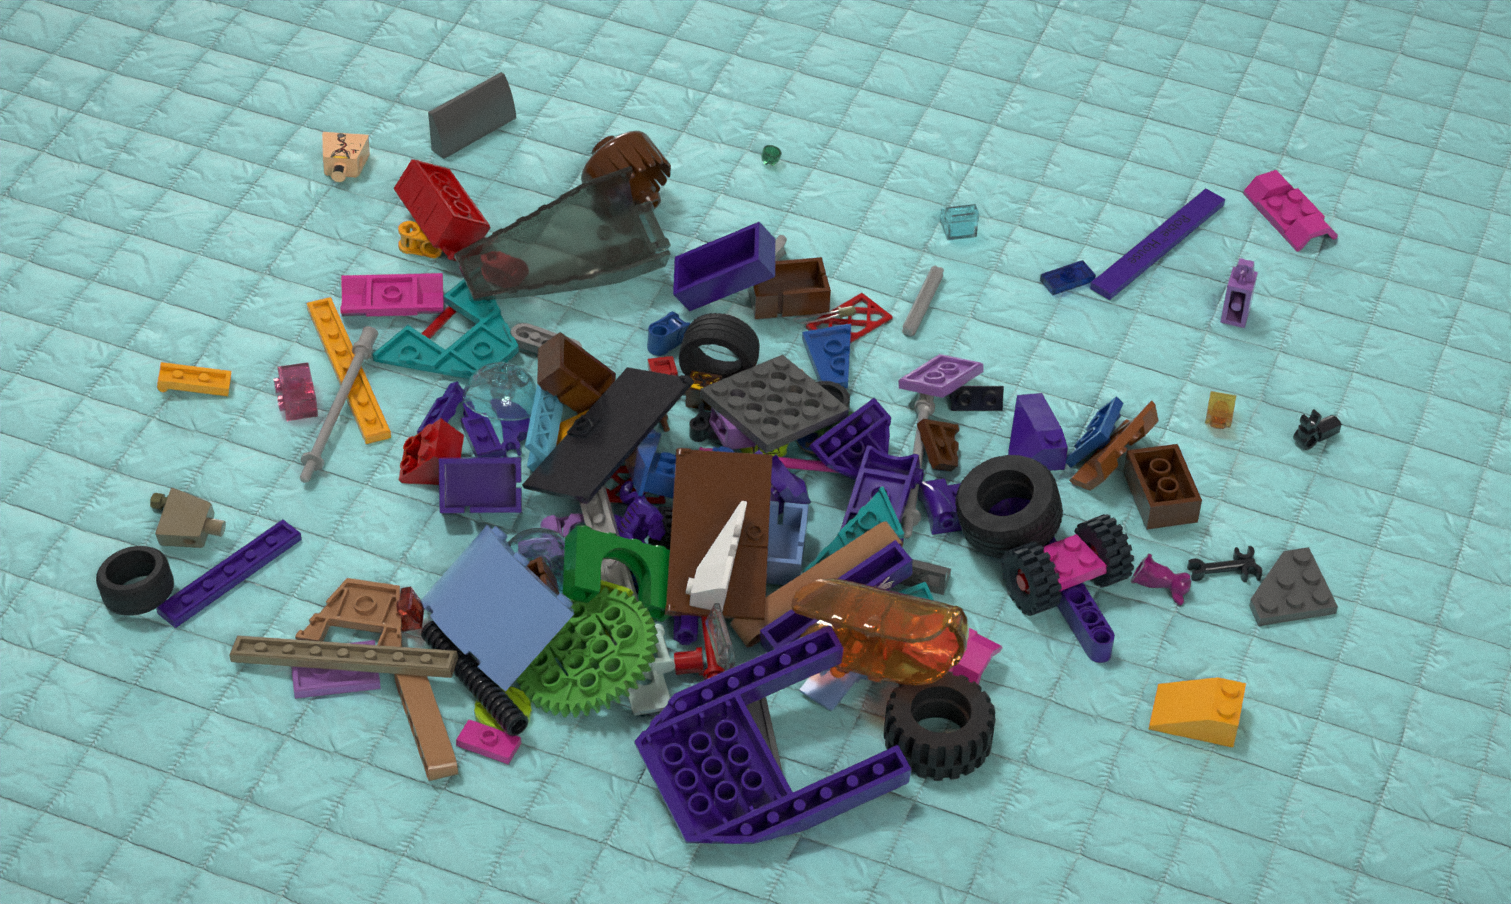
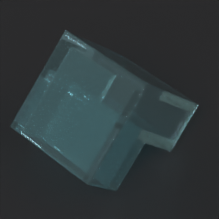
M976 204L941 209L940 223L947 240L977 237L979 212Z

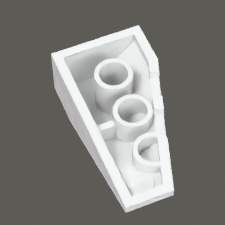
M741 501L697 567L695 578H689L686 594L691 595L690 606L717 612L723 611L744 521L746 501Z

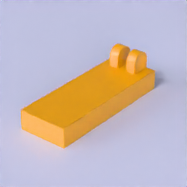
M161 362L157 389L160 392L172 389L228 396L232 371Z

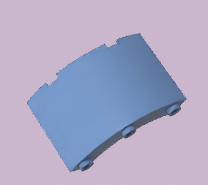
M487 525L421 599V603L425 610L432 613L430 617L445 635L465 655L471 652L480 664L478 667L506 691L574 615V610L571 608L573 603L564 594L559 593L557 596L527 567L530 562L519 552L515 553L506 541L508 536L500 528L495 526L492 529Z

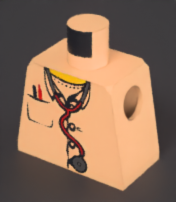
M323 132L324 174L331 176L336 182H343L346 177H358L370 155L369 135Z

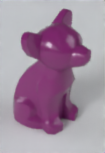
M1149 553L1140 562L1130 581L1133 584L1137 583L1149 588H1169L1173 600L1178 605L1184 603L1183 595L1189 592L1192 583L1190 574L1185 572L1174 574L1167 566L1155 562Z

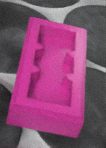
M470 719L456 739V746L508 765L521 745V737L509 736L504 731Z

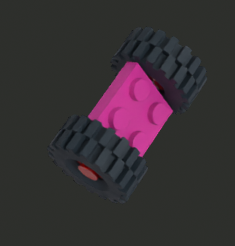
M1103 514L1079 523L1074 530L1075 535L1044 547L1042 545L1038 546L1037 542H1029L1006 551L1002 557L1004 563L1001 564V567L1005 571L1002 575L1003 579L1007 582L1005 585L1007 590L1011 592L1010 597L1012 601H1016L1017 608H1022V613L1032 616L1059 605V599L1062 597L1060 591L1088 580H1094L1096 586L1100 585V588H1104L1129 578L1133 574L1131 571L1134 570V565L1131 563L1134 561V556L1130 553L1132 546L1131 544L1128 545L1127 539L1129 538L1127 534H1123L1121 524L1117 525V520L1114 517L1111 518L1110 515Z

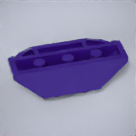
M873 398L811 443L809 447L826 467L855 480L867 445L888 454L891 416Z

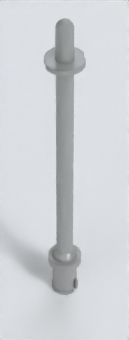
M364 327L359 340L354 343L352 352L355 356L312 451L303 453L301 457V463L304 465V468L300 475V480L303 483L309 482L313 472L322 469L324 466L321 454L364 359H369L373 353L372 347L378 337V331L373 327Z
M919 393L918 400L914 404V411L918 414L917 423L922 419H928L934 413V396ZM916 427L913 454L919 455L921 469L924 444L920 438L918 427ZM918 484L915 489L910 490L900 523L902 524L904 538L907 539L912 535L913 526L918 525L921 521V514L916 510Z

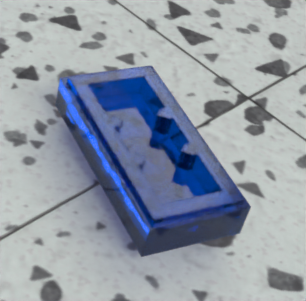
M1083 260L1040 275V281L1052 295L1089 284L1096 278V274Z

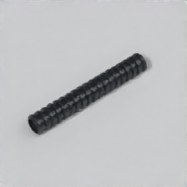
M434 621L427 623L421 631V637L431 649L457 651L458 660L453 672L454 675L458 677L468 691L472 693L509 736H517L522 733L528 726V717L523 714L499 685L478 667L480 664L476 662L470 653L465 655Z

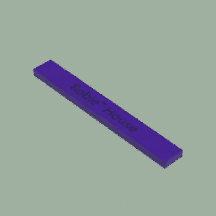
M1205 188L1095 278L1090 284V289L1111 300L1222 208L1225 204V198Z

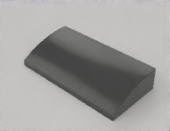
M498 73L428 112L431 150L445 159L516 119L512 92L504 73Z

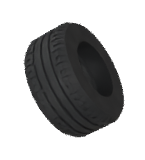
M1003 455L986 460L966 475L957 490L955 504L963 534L973 548L987 556L1002 559L1006 551L1029 542H1037L1038 546L1042 545L1044 547L1055 536L1062 523L1063 508L1056 480L1045 465L1032 458L1020 455ZM1008 498L1030 500V503L1023 510L1009 516H995L988 513L995 504Z

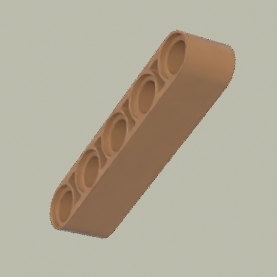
M394 674L396 687L428 781L457 775L456 757L428 677Z

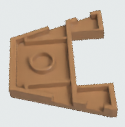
M346 578L327 599L323 610L320 613H315L309 619L310 624L304 630L300 629L297 632L295 639L324 641L329 627L336 626L382 633L377 645L402 647L400 586Z

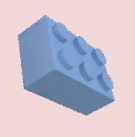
M770 501L767 584L786 585L801 575L809 505L784 502L783 525H779V502Z

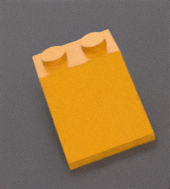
M1216 677L1158 684L1149 730L1233 748L1246 683Z

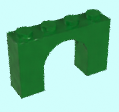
M577 525L565 537L562 594L569 599L589 603L600 593L602 560L613 559L625 564L635 575L639 587L638 601H641L643 606L648 609L652 619L664 622L670 617V615L665 614L670 550L664 546L642 543L638 539H627L619 537L615 533H604L593 530L589 526Z

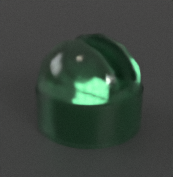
M766 145L763 148L761 159L765 165L771 164V166H774L779 162L782 152L776 146Z

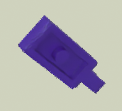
M458 381L450 383L443 396L435 400L417 430V434L423 431L428 424H433L440 418L448 423L450 418L455 415L458 404L463 402L466 391L458 384Z
M473 401L462 403L464 417L460 418L461 426L475 457L503 456L502 445L487 413H478Z

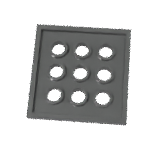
M783 354L701 388L700 397L765 453L843 420L849 414L848 407Z

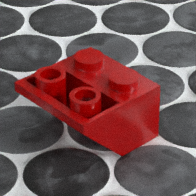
M440 418L433 424H428L423 431L414 437H409L403 445L404 452L400 463L399 481L408 484L439 485V458H461L464 435Z

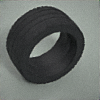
M709 313L697 317L687 328L679 351L681 371L685 376L689 377L692 371L722 375L723 380L754 367L759 358L760 343L758 336H756L754 330L747 323L735 316ZM702 345L722 346L734 352L739 360L721 361L713 359L706 355L699 347Z

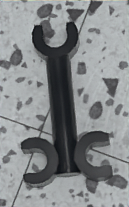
M1248 546L1247 554L1240 553L1239 548L1235 547L1233 553L1234 560L1204 563L1202 560L1195 558L1188 560L1187 565L1188 570H1193L1191 580L1193 581L1202 580L1205 574L1242 570L1240 578L1243 582H1247L1249 574L1255 575L1257 581H1261L1263 571L1255 562V550L1252 546Z

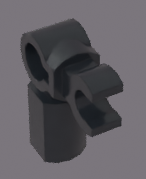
M701 403L698 406V414L690 420L689 437L695 442H703L708 439L711 443L722 445L709 423L711 412H705V404Z
M1313 409L1309 418L1305 414L1301 415L1300 425L1294 433L1293 439L1304 450H1310L1317 442L1340 433L1342 425L1340 420L1334 415L1321 419L1322 416Z

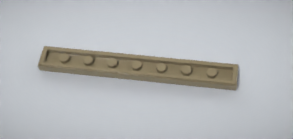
M237 636L229 654L231 662L445 678H452L458 660L457 651L252 636Z

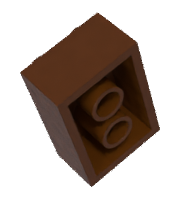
M1172 444L1127 450L1123 473L1146 530L1198 523L1202 499L1179 445Z

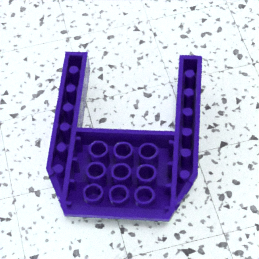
M831 625L674 693L659 715L653 718L649 727L642 731L634 741L645 766L686 843L755 844L802 832L909 783L912 769L899 746L896 745L792 792L746 707L748 704L841 664L844 648Z

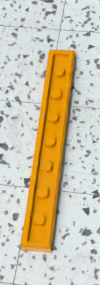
M331 297L306 303L308 313L341 386L355 356L352 352V343ZM361 366L346 400L365 444L391 438V431Z

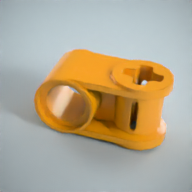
M405 221L398 226V233L401 235L398 248L401 252L429 258H437L441 255L442 250L433 247L416 222Z

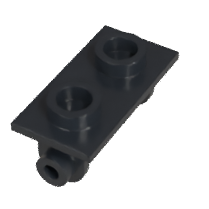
M961 386L950 393L951 411H1003L1004 386Z

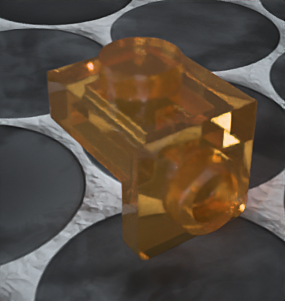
M1211 391L1205 423L1217 429L1231 428L1236 395Z

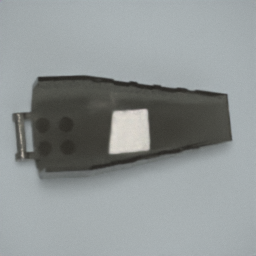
M629 166L586 181L560 195L558 199L551 203L540 206L531 214L520 217L503 229L500 228L489 237H484L455 253L454 257L473 301L537 296L611 285L665 267L671 255L669 250L666 249L671 244L669 239L665 238L656 219L652 201L634 206L629 185L633 172L632 167ZM640 214L645 216L656 240L655 242H650L639 217Z

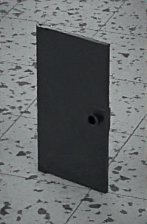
M627 367L587 413L575 420L572 427L566 432L567 435L522 484L523 488L588 504L682 395L693 385L694 380L684 375L675 376Z

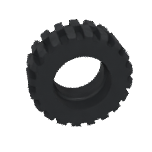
M937 670L928 671L924 675L918 673L913 675L911 680L907 678L899 683V687L893 689L890 694V699L886 705L884 722L886 749L898 745L912 769L911 773H918V777L924 779L933 777L934 781H943V778L948 777L950 780L958 779L960 774L966 776L974 772L975 767L979 768L990 754L996 721L995 708L991 703L989 695L985 691L981 692L982 687L975 681L969 682V678L964 675L955 676L951 671L937 673ZM927 718H944L953 721L961 729L950 733H937L923 728L917 722Z

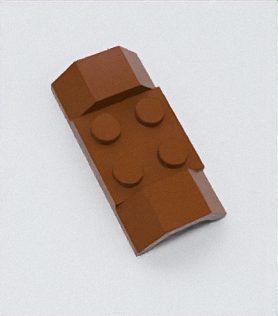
M1150 401L1131 421L1124 420L1109 436L1111 438L1109 443L1104 448L1097 449L1069 481L1076 486L1090 491L1105 481L1117 468V459L1127 450L1125 446L1135 444L1146 436L1158 423L1159 419L1155 403Z

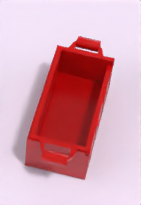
M411 159L395 185L394 191L433 247L441 249L449 260L466 264L469 256L474 255L490 230V224L450 169Z

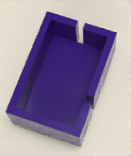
M522 457L439 458L440 513H465V506H470V513L522 512V487H516V483L522 482Z

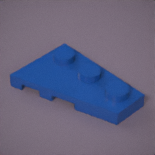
M851 324L802 332V340L818 381H832L840 384L845 389L848 388Z
M1117 396L1097 411L1085 429L1087 432L1075 443L1074 447L1076 450L1067 455L1066 464L1070 468L1096 448L1099 450L1104 448L1111 440L1109 436L1116 428L1114 424L1121 417L1120 411L1124 404Z

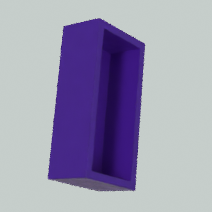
M757 222L675 256L673 295L689 311H693L775 277L776 239L760 222Z

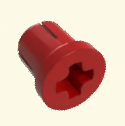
M696 647L694 651L674 653L676 675L698 673L699 676L703 675L705 669L702 647Z

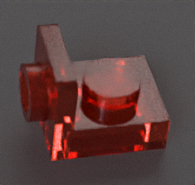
M411 586L401 588L400 598L396 604L397 612L402 617V632L422 629L425 609L421 603L422 601Z

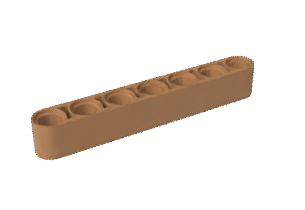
M887 521L882 522L767 596L765 599L764 620L735 618L730 625L747 648L752 647L761 641L760 630L893 541L896 540L901 547L903 542Z

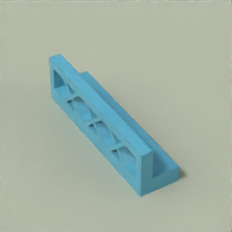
M538 384L525 447L530 451L527 467L533 472L556 447L564 406L558 400L557 395L553 396L548 391H544Z

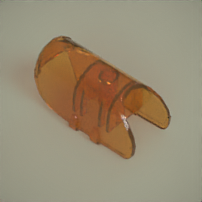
M836 578L821 579L804 585L796 591L792 599V610L796 614L819 620L809 626L801 634L800 638L831 625L844 648L842 663L834 667H837V671L848 674L851 671L868 676V680L879 683L883 680L905 685H926L940 680L953 666L958 665L967 649L969 622L963 608Z

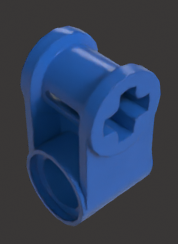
M673 311L660 320L651 323L648 327V351L653 355L662 356L681 345L684 334L691 323L684 322Z

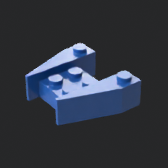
M655 429L647 435L627 458L625 466L638 496H643L645 491L673 499L676 457L668 452L657 453L662 433L656 432ZM713 447L712 451L734 452L728 447Z

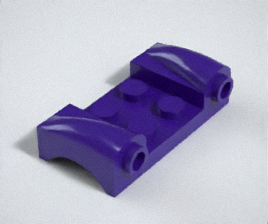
M867 445L841 529L858 514L859 510L875 496L882 486L886 491L899 523H901L910 490L915 489L917 484L921 485L923 481L924 469H920L919 455L892 456L875 449L873 446Z
M945 478L923 481L919 485L918 499L925 506L932 535L962 531L955 504L957 490L961 483L947 485ZM1008 498L995 504L988 513L995 516H1009L1023 510L1030 503V500Z

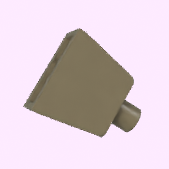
M171 488L155 535L159 545L202 548L205 545L208 534L219 537L223 536L226 521L214 519L215 513L210 502Z

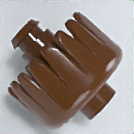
M635 130L625 132L616 137L613 135L608 136L598 142L591 152V158L584 166L581 174V183L608 217H613L607 209L610 206L607 196L611 199L616 196L613 187L620 190L632 206H638V212L648 214L656 209L661 203L659 184L661 186L666 184L667 177L669 178L671 175V164L649 136L642 131Z

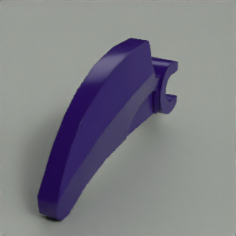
M500 397L492 398L490 400L491 407L496 412L502 426L503 443L501 445L503 457H507V452L513 449L517 451L518 456H521L520 441L527 438L530 417L515 402Z

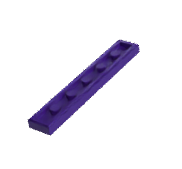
M282 519L156 608L157 614L174 628H177L301 541V533Z

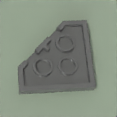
M1309 547L1283 551L1252 596L1249 604L1258 626L1336 614L1338 608Z

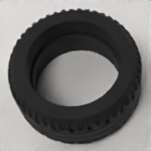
M132 546L115 552L101 564L96 574V584L105 606L110 611L120 615L133 616L150 612L163 604L173 591L174 577L167 558L160 550L148 546ZM147 576L137 583L123 585L131 579Z

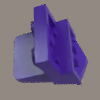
M759 449V450H758L757 452H755L754 454H763V453H762V452L760 451V449ZM775 454L772 457L770 501L779 502L778 515L784 512V502L810 504L811 500L809 499L806 483L788 471Z

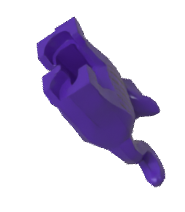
M632 481L625 482L620 489V498L623 504H627L629 507L623 518L613 514L619 536L627 539H638L645 544L644 539L648 535L650 538L660 541L666 532L662 522V514L655 506L648 502L644 494L643 496H638L637 491L631 493L634 485Z

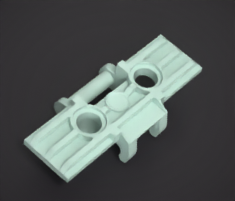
M655 624L658 631L656 636L659 640V643L655 644L658 649V658H655V662L648 663L651 668L650 672H642L644 677L652 682L649 685H640L636 682L639 687L638 689H628L630 694L628 699L633 716L662 711L670 699L663 673L671 672L675 668V662L669 656L663 637L665 631L661 624ZM612 637L611 640H612V642L614 643V645L616 646L617 644L615 643V641H614V639H613V637Z

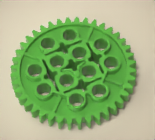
M605 587L589 603L569 599L573 603L571 608L574 610V615L516 679L520 689L530 699V703H534L536 708L541 707L545 713L551 710L554 716L561 712L565 718L570 711L574 718H577L580 711H583L584 715L588 716L590 709H594L596 713H599L600 706L602 705L610 709V701L612 700L618 704L621 703L620 695L629 697V688H639L636 680L644 681L646 679L642 672H650L651 668L648 663L655 662L653 654L658 652L655 645L659 643L656 636L658 631L648 609L643 606L641 601L637 602L635 596L629 597L625 591L620 594L618 589H614L610 593L608 588ZM603 628H605L609 635L613 637L615 643L617 644L616 646L614 645L610 637L607 636ZM555 658H557V659L559 660V662L561 663V665H562V666L564 667V669L566 670L568 676H566L565 673L563 672V670L561 669V667H559V665H558V663L556 662Z

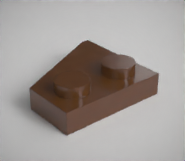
M922 419L918 422L917 427L920 438L926 449L932 469L953 471L958 467L957 451L959 450V442L955 440V434L959 432V425L929 419Z

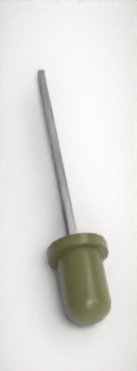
M840 306L837 311L793 318V320L838 312L839 314L827 318L801 323H812L837 316L843 319V317L855 315L856 309L854 306L844 308Z

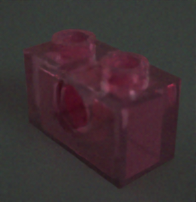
M309 363L277 367L278 377L273 378L276 393H281L280 396H277L279 411H285L286 421L318 417L317 401Z

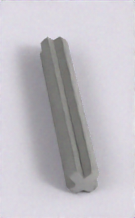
M936 265L931 267L902 326V333L904 335L908 334L910 337L915 335L944 276V269L942 267H937Z

